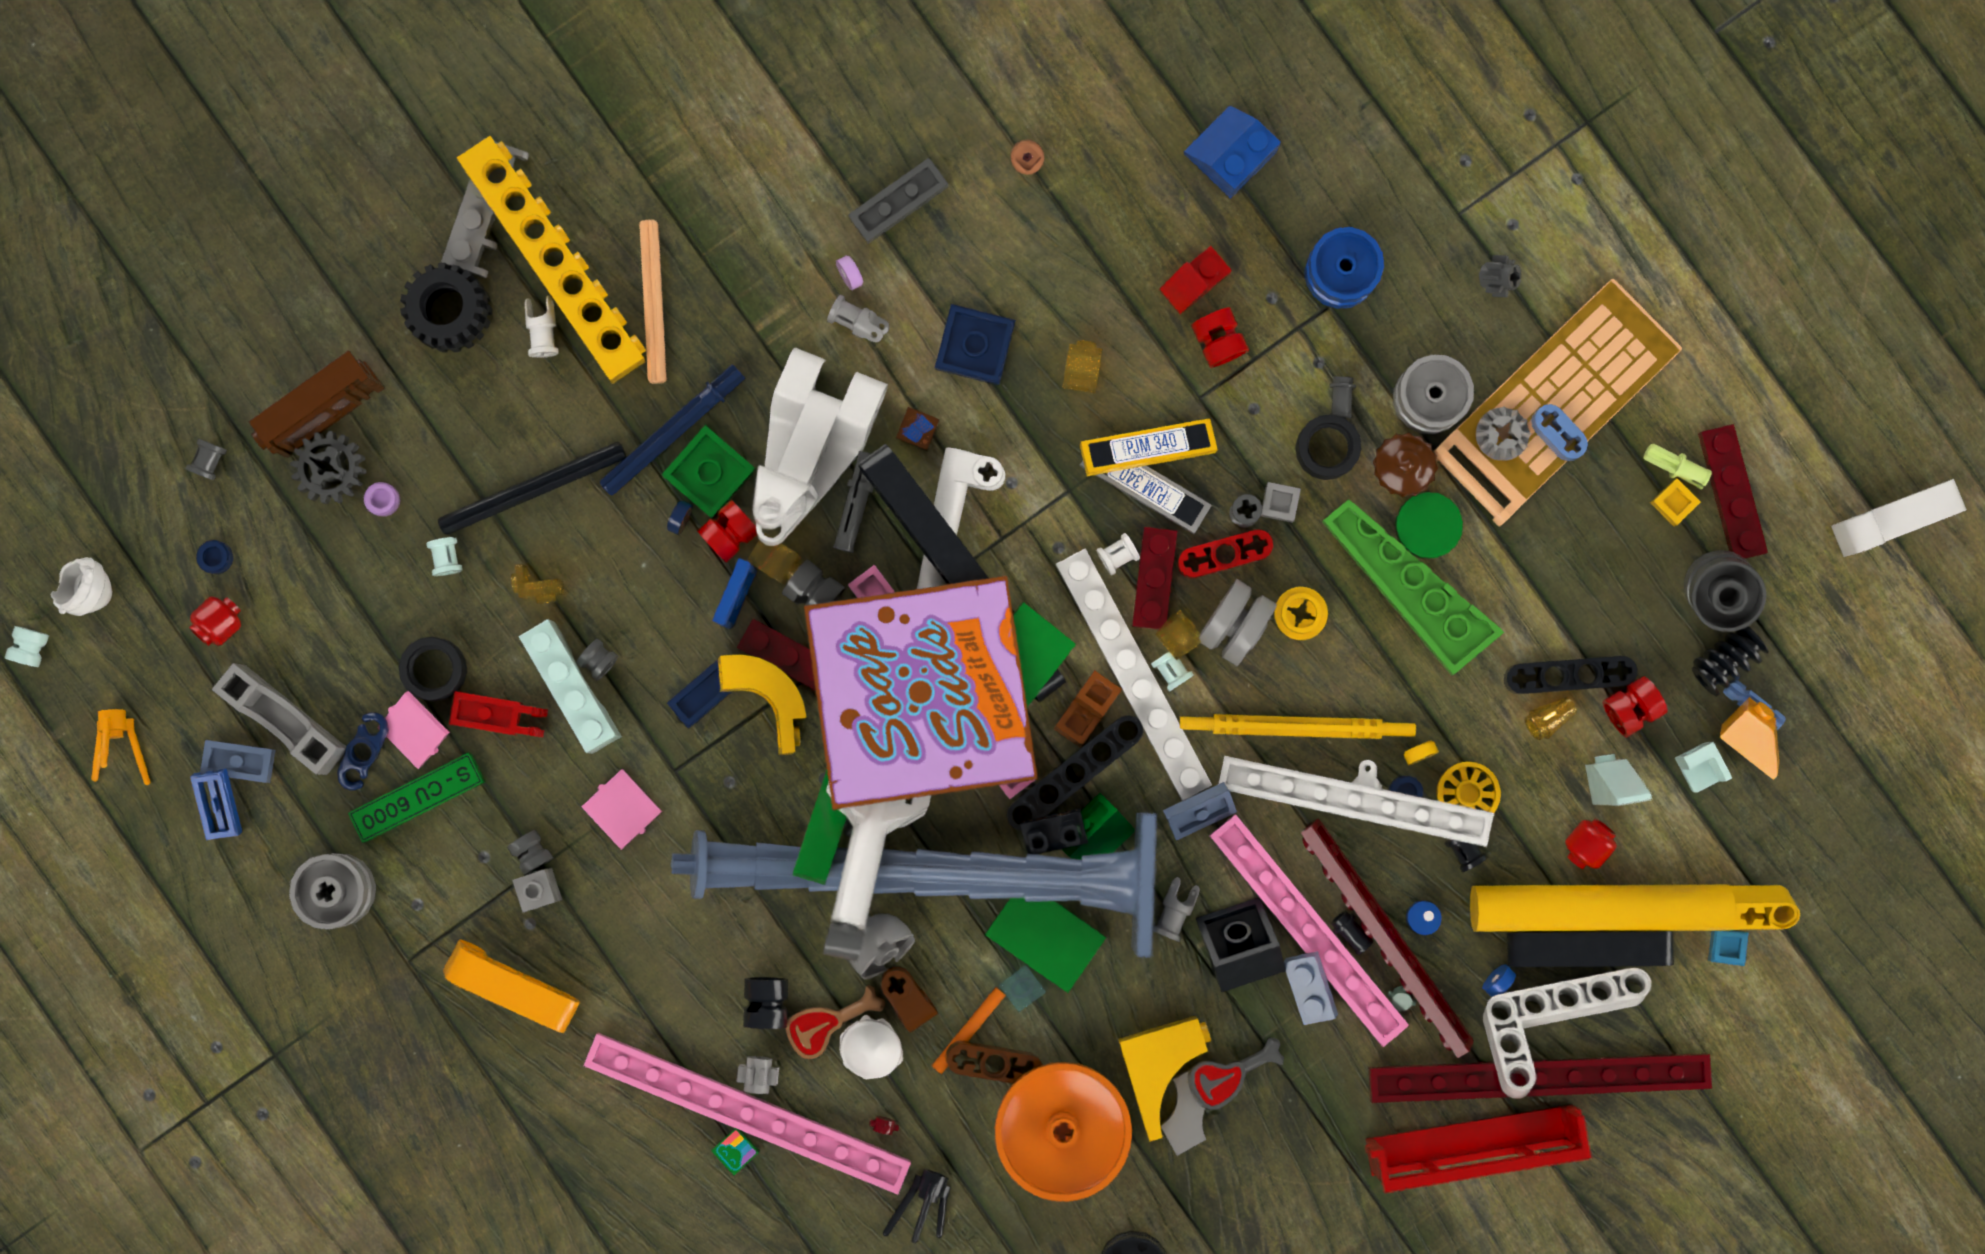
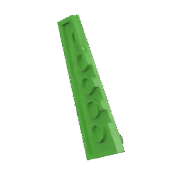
M1348 499L1322 521L1325 527L1451 676L1504 633L1500 627L1473 604L1471 605L1461 597L1453 587L1431 571L1432 569L1425 563L1420 562L1407 551L1406 547L1398 540L1387 534L1385 529L1351 500Z

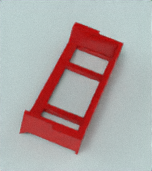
M1572 1104L1365 1138L1366 1145H1364L1369 1158L1371 1175L1377 1176L1382 1182L1385 1193L1592 1159L1585 1118L1582 1115L1581 1109ZM1560 1146H1568V1147H1569V1148H1566V1149H1559V1150H1553V1151H1547V1152H1541V1153H1535V1152H1534L1535 1150H1541V1149H1547V1148H1553V1147H1560ZM1511 1154H1517V1155H1518L1517 1157H1511V1158H1505V1159H1499V1160H1493V1161H1487V1162H1481V1163H1475V1164H1469V1165H1463V1166H1457V1167H1451V1168H1445V1169H1440V1168H1438L1439 1166H1445V1165H1451V1164H1457V1163H1463V1162H1469V1161H1475V1160H1481V1159H1487V1158H1493V1157H1499V1156H1505V1155H1511ZM1421 1169L1424 1171L1421 1173L1389 1178V1175Z

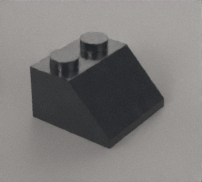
M1259 897L1196 918L1221 993L1286 971L1279 942Z

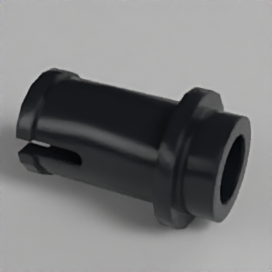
M1343 911L1331 922L1334 927L1333 932L1335 934L1340 933L1354 949L1355 953L1360 955L1374 941L1366 935L1364 930L1354 920L1356 916L1353 913L1349 914L1347 911Z

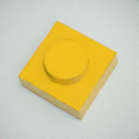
M1676 478L1650 503L1673 526H1677L1701 501Z

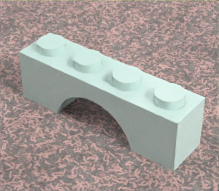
M547 619L518 636L586 753L593 754L622 737L607 710L596 698L582 676L573 658L571 648L554 621Z

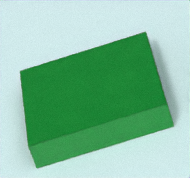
M705 425L663 472L662 476L711 519H714L718 515V511L732 499L754 474L756 468Z

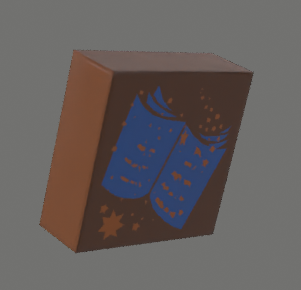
M908 407L896 439L928 451L940 420Z

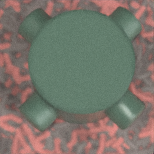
M1403 986L1396 987L1393 992L1389 991L1387 997L1392 998V1005L1398 1012L1407 1010L1411 1005L1415 1006L1417 1000L1413 999L1412 995L1408 994Z

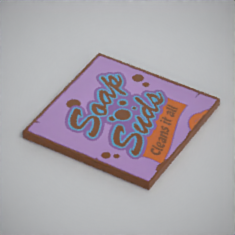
M1007 576L804 606L833 810L1038 780Z

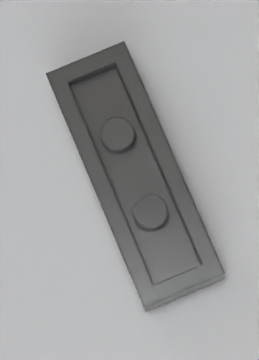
M927 158L848 214V217L867 244H869L949 186L930 158Z

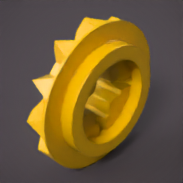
M1291 588L1284 592L1276 602L1274 619L1279 631L1290 639H1311L1318 635L1326 625L1328 619L1326 602L1318 592L1311 588ZM1306 600L1305 612L1310 614V617H1313L1314 620L1302 619L1297 627H1295L1296 616L1287 608L1298 609Z

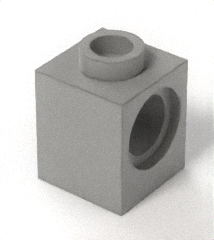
M552 868L512 880L522 912L531 911L562 900Z

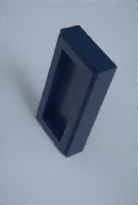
M718 660L667 702L688 729L733 692H720Z

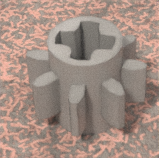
M747 1056L746 1065L740 1064L738 1066L737 1082L744 1083V1092L768 1094L770 1085L776 1086L778 1084L779 1068L772 1067V1058Z

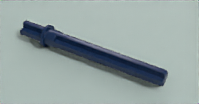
M731 364L711 383L707 381L705 383L707 386L600 480L599 483L602 488L610 495L617 493L720 401L724 403L725 400L723 398L746 378Z

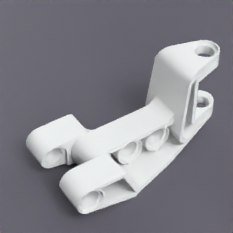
M798 348L792 350L773 394L765 467L759 465L753 511L755 521L757 522V536L762 543L769 546L782 543L832 488L857 458L858 452L863 451L885 397L888 384L856 372L844 400H839L816 391V380L826 360ZM778 526L782 528L780 534L774 538L766 537L762 533V528L774 529Z

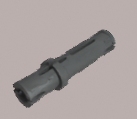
M863 451L858 452L852 480L848 479L847 486L850 489L835 544H833V548L849 553H854L869 492L873 493L874 489L858 467L861 461L871 455V453Z

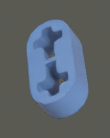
M1552 404L1544 405L1532 415V428L1559 458L1565 461H1574L1584 455L1588 446L1587 438L1559 407ZM1542 413L1545 416L1552 414L1555 417L1552 424L1557 428L1558 432L1551 425L1547 427L1542 426L1541 422L1544 420L1541 415ZM1561 434L1567 440L1574 438L1578 442L1575 445L1577 453L1574 450L1565 451L1564 447L1567 443Z

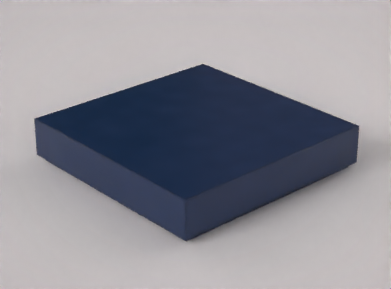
M951 304L935 370L999 386L1015 320Z

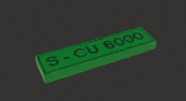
M468 752L349 812L348 815L362 843H366L486 782L472 753Z

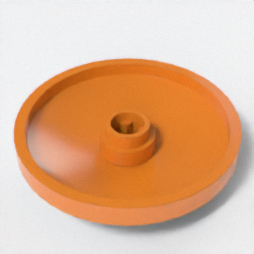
M1054 1062L1028 1071L1008 1089L998 1108L995 1122V1140L1003 1166L1011 1178L1023 1189L1035 1196L1051 1201H1075L1096 1194L1115 1179L1124 1166L1129 1154L1132 1140V1125L1123 1097L1108 1078L1085 1065L1072 1062Z

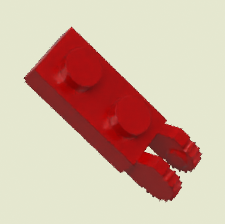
M455 691L449 724L517 736L518 733L543 738L545 730L533 726H519L521 713L542 718L547 717L548 709L524 706L522 702Z

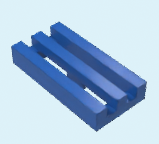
M227 768L220 769L217 772L212 770L203 774L201 772L194 773L190 776L206 840L239 836L242 833V828ZM206 781H207V784H208V788H209V792H210V796H211V800H212V801H211L212 809H213V812H214L215 815H216V819H217L219 831H216V830H215L214 822H213V819H212V815H211V811H210V807H209V803H208V799H207V795H206V791H205V787H204V783H203V782H206Z

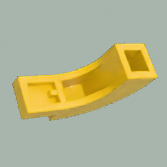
M748 655L720 656L718 658L720 692L750 691L763 697L770 704L775 714L778 755L794 754L795 747L800 746L799 726H793V721L804 720L806 718V711L800 692L792 680L777 666L761 658Z

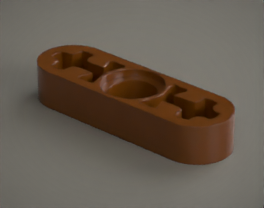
M966 1041L952 1043L947 1048L945 1054L950 1070L956 1074L1007 1083H1014L1024 1075L1022 1070L1012 1068V1075H1007L1011 1067L1010 1057H1015L1013 1062L1018 1066H1025L1027 1061H1031L1034 1068L1043 1065L1040 1059L1031 1052ZM961 1050H965L968 1057L977 1059V1051H980L981 1054L978 1060L979 1070L974 1069L976 1064L973 1061L966 1060L963 1061L962 1066H958L956 1059L952 1058L953 1055H959ZM993 1054L1000 1055L1004 1059L1002 1069L997 1072H990L985 1068L986 1059Z

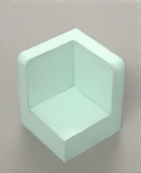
M1714 742L1702 743L1675 757L1689 787L1694 793L1717 782L1732 779Z

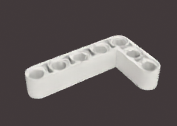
M1629 968L1493 996L1488 1001L1484 1010L1483 1023L1503 1092L1508 1097L1521 1099L1531 1091L1536 1080V1073L1524 1028L1639 1005L1650 991L1651 979L1649 975L1642 969ZM1633 981L1637 983L1641 992H1630L1626 988L1625 982ZM1592 989H1603L1607 993L1608 999H1597L1593 996ZM1561 994L1569 995L1573 998L1575 1005L1572 1007L1562 1005L1558 996ZM1525 1002H1537L1542 1012H1529L1525 1007ZM1494 1008L1504 1009L1508 1014V1019H1496L1491 1010ZM1510 1040L1516 1044L1518 1051L1515 1053L1505 1052L1500 1042ZM1513 1073L1522 1074L1527 1081V1085L1523 1087L1514 1085L1509 1075Z

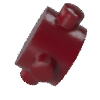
M876 1116L875 1120H870L869 1125L873 1127L875 1132L893 1135V1131L899 1130V1125L895 1124L896 1121L893 1119Z

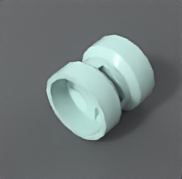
M14 626L12 633L14 645L7 648L5 659L39 667L42 659L39 651L47 644L49 635Z

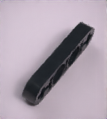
M1627 656L1522 663L1508 668L1504 674L1503 681L1508 691L1514 694L1621 687L1629 685L1635 680L1638 669L1635 662ZM1601 662L1605 663L1604 669L1617 668L1618 662H1621L1623 668H1628V674L1623 675L1622 681H1620L1619 675L1604 676ZM1584 664L1592 666L1596 672L1594 681L1589 684L1582 682L1578 676V671ZM1550 667H1556L1562 673V681L1557 686H1551L1545 680V672ZM1534 668H1538L1537 681L1540 688L1535 687L1537 681L1523 683V689L1519 688L1518 683L1512 682V676H1516L1518 670H1521L1522 675L1526 676L1535 675Z

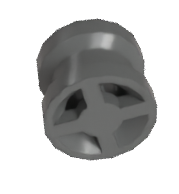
M595 639L583 651L576 664L580 668H587L591 672L592 678L599 681L612 668L619 656L614 651L608 652L604 648L603 642Z

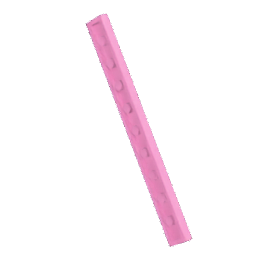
M601 1033L596 1034L583 1065L897 1195L911 1164V1160Z

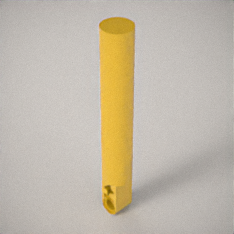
M1780 885L1472 886L1470 893V919L1474 932L1788 929L1793 927L1800 918V911L1791 894L1785 887Z

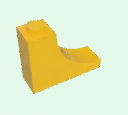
M1196 1016L1118 1039L1149 1141L1163 1138L1160 1127V1108L1164 1092L1170 1080L1188 1061L1208 1052L1206 1043L1211 1041L1206 1022L1199 1023Z

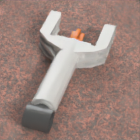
M828 781V785H827L826 792L828 793V795H829L830 798H831L830 787H829V781ZM931 796L911 798L910 804L905 803L906 800L838 809L847 816L853 825V830L823 954L855 962L858 961L865 931L861 930H864L886 834L897 828L905 827L923 817L929 807Z

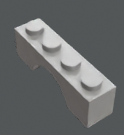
M233 663L212 688L217 695L237 711L254 719L278 737L287 746L290 754L316 775H328L346 752L344 744L246 665Z

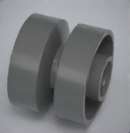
M1718 550L1700 556L1691 564L1684 579V593L1688 603L1699 619L1715 630L1724 632L1741 630L1752 624L1764 609L1766 589L1762 578L1746 559L1734 552Z

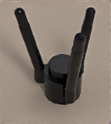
M928 1169L923 1170L922 1176L916 1174L911 1188L885 1227L883 1236L886 1237L890 1234L917 1191L920 1190L918 1197L924 1199L911 1241L912 1243L918 1242L931 1202L937 1203L939 1198L936 1237L941 1238L945 1223L947 1198L951 1189L947 1185L949 1177Z

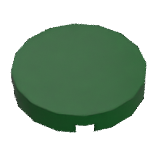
M1424 492L1413 496L1401 506L1396 516L1397 538L1406 547L1407 551L1418 558L1434 559L1444 556L1457 546L1462 535L1463 520L1459 508L1451 499L1439 493Z

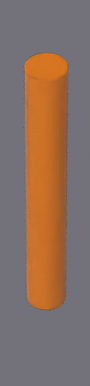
M998 987L993 989L931 1065L940 1074L948 1067L945 1059L947 1048L956 1041L969 1042L1004 999L1006 994Z

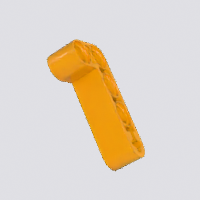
M459 939L443 969L445 978L454 985L560 1033H565L580 1004V1001L572 995L488 957L483 949L465 940Z

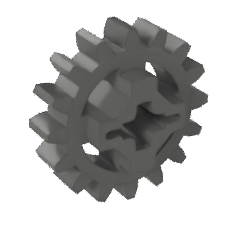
M328 431L326 438L321 433L316 432L314 433V442L304 438L302 441L306 448L304 450H294L300 458L299 461L290 462L291 466L298 468V472L294 473L291 477L295 481H302L297 489L302 493L309 491V499L316 501L320 496L321 503L329 505L332 497L335 502L342 503V494L345 493L353 497L354 492L351 487L353 485L362 487L363 485L357 477L358 474H366L367 470L359 467V463L366 460L365 456L355 454L359 449L358 444L354 442L348 444L349 437L343 434L337 439V435L333 431ZM327 447L324 452L314 454L319 449ZM346 457L349 461V471H347L344 462ZM320 461L324 464H330L334 467L333 469L339 471V473L336 474L334 472L330 473L326 471L325 469H323V466L318 464V462ZM308 464L310 465L312 471L311 478L308 474ZM342 481L339 486L329 489L333 483Z

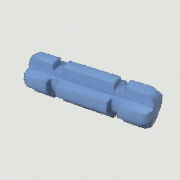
M1739 680L1730 681V687L1725 688L1723 691L1724 695L1732 701L1737 700V705L1739 706L1750 697L1756 703L1762 702L1770 709L1772 708L1770 704L1753 691L1745 690L1746 686ZM1772 710L1776 718L1778 730L1784 724L1786 718L1779 711Z

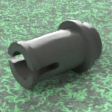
M1333 377V383L1329 385V387L1333 388L1331 414L1352 418L1353 389H1356V384H1353L1352 377Z

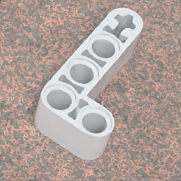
M1952 479L1844 520L1831 527L1843 557L1874 548L1888 540L1951 517L1967 509L1955 480Z

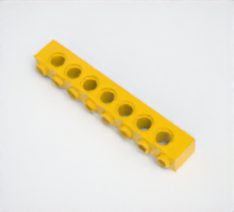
M489 136L456 157L610 382L614 384L644 364L645 360L642 353L646 349L635 334L631 337L628 336L623 328L627 322L618 308L615 307L611 310L604 301L608 294L597 279L593 282L590 281L584 272L589 267L580 253L572 254L566 246L570 239L559 224L553 227L546 216L551 214L542 198L540 196L536 199L532 197L528 191L532 184L520 168L515 172L508 161L513 157L504 143L500 141L496 144L492 137ZM495 169H502L506 172L504 180L500 183L489 181V175ZM517 196L524 198L525 205L522 209L518 211L508 209L510 199ZM533 224H540L544 227L543 235L537 239L527 236V230ZM555 251L562 253L564 258L560 265L552 267L546 264V257L549 253ZM571 279H578L583 283L581 291L577 294H569L565 291V285ZM592 306L600 308L602 315L599 320L588 322L584 319V312L587 308ZM616 334L621 338V343L616 349L609 350L603 347V339L607 335Z

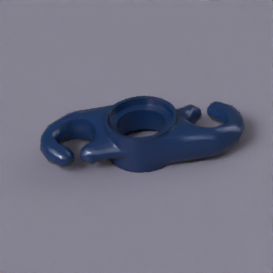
M369 712L363 715L362 720L365 723L370 721L378 722L380 730L376 734H370L366 726L360 724L356 736L346 747V752L337 771L338 781L345 789L358 790L363 788L364 785L361 780L356 782L348 781L346 779V772L348 770H357L360 778L365 779L368 776V769L379 757L389 730L387 720L379 713ZM357 743H365L371 748L372 754L369 760H360L356 757L354 747Z

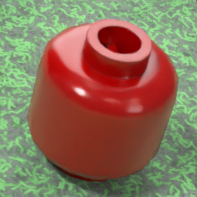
M211 596L191 613L190 621L192 625L189 629L205 645L210 646L214 644L221 646L240 629L241 620L237 615L241 610L228 597L221 601L219 598Z
M1596 818L1593 821L1583 820L1565 841V845L1570 851L1567 857L1581 869H1584L1586 866L1599 869L1617 848L1614 840L1616 834Z

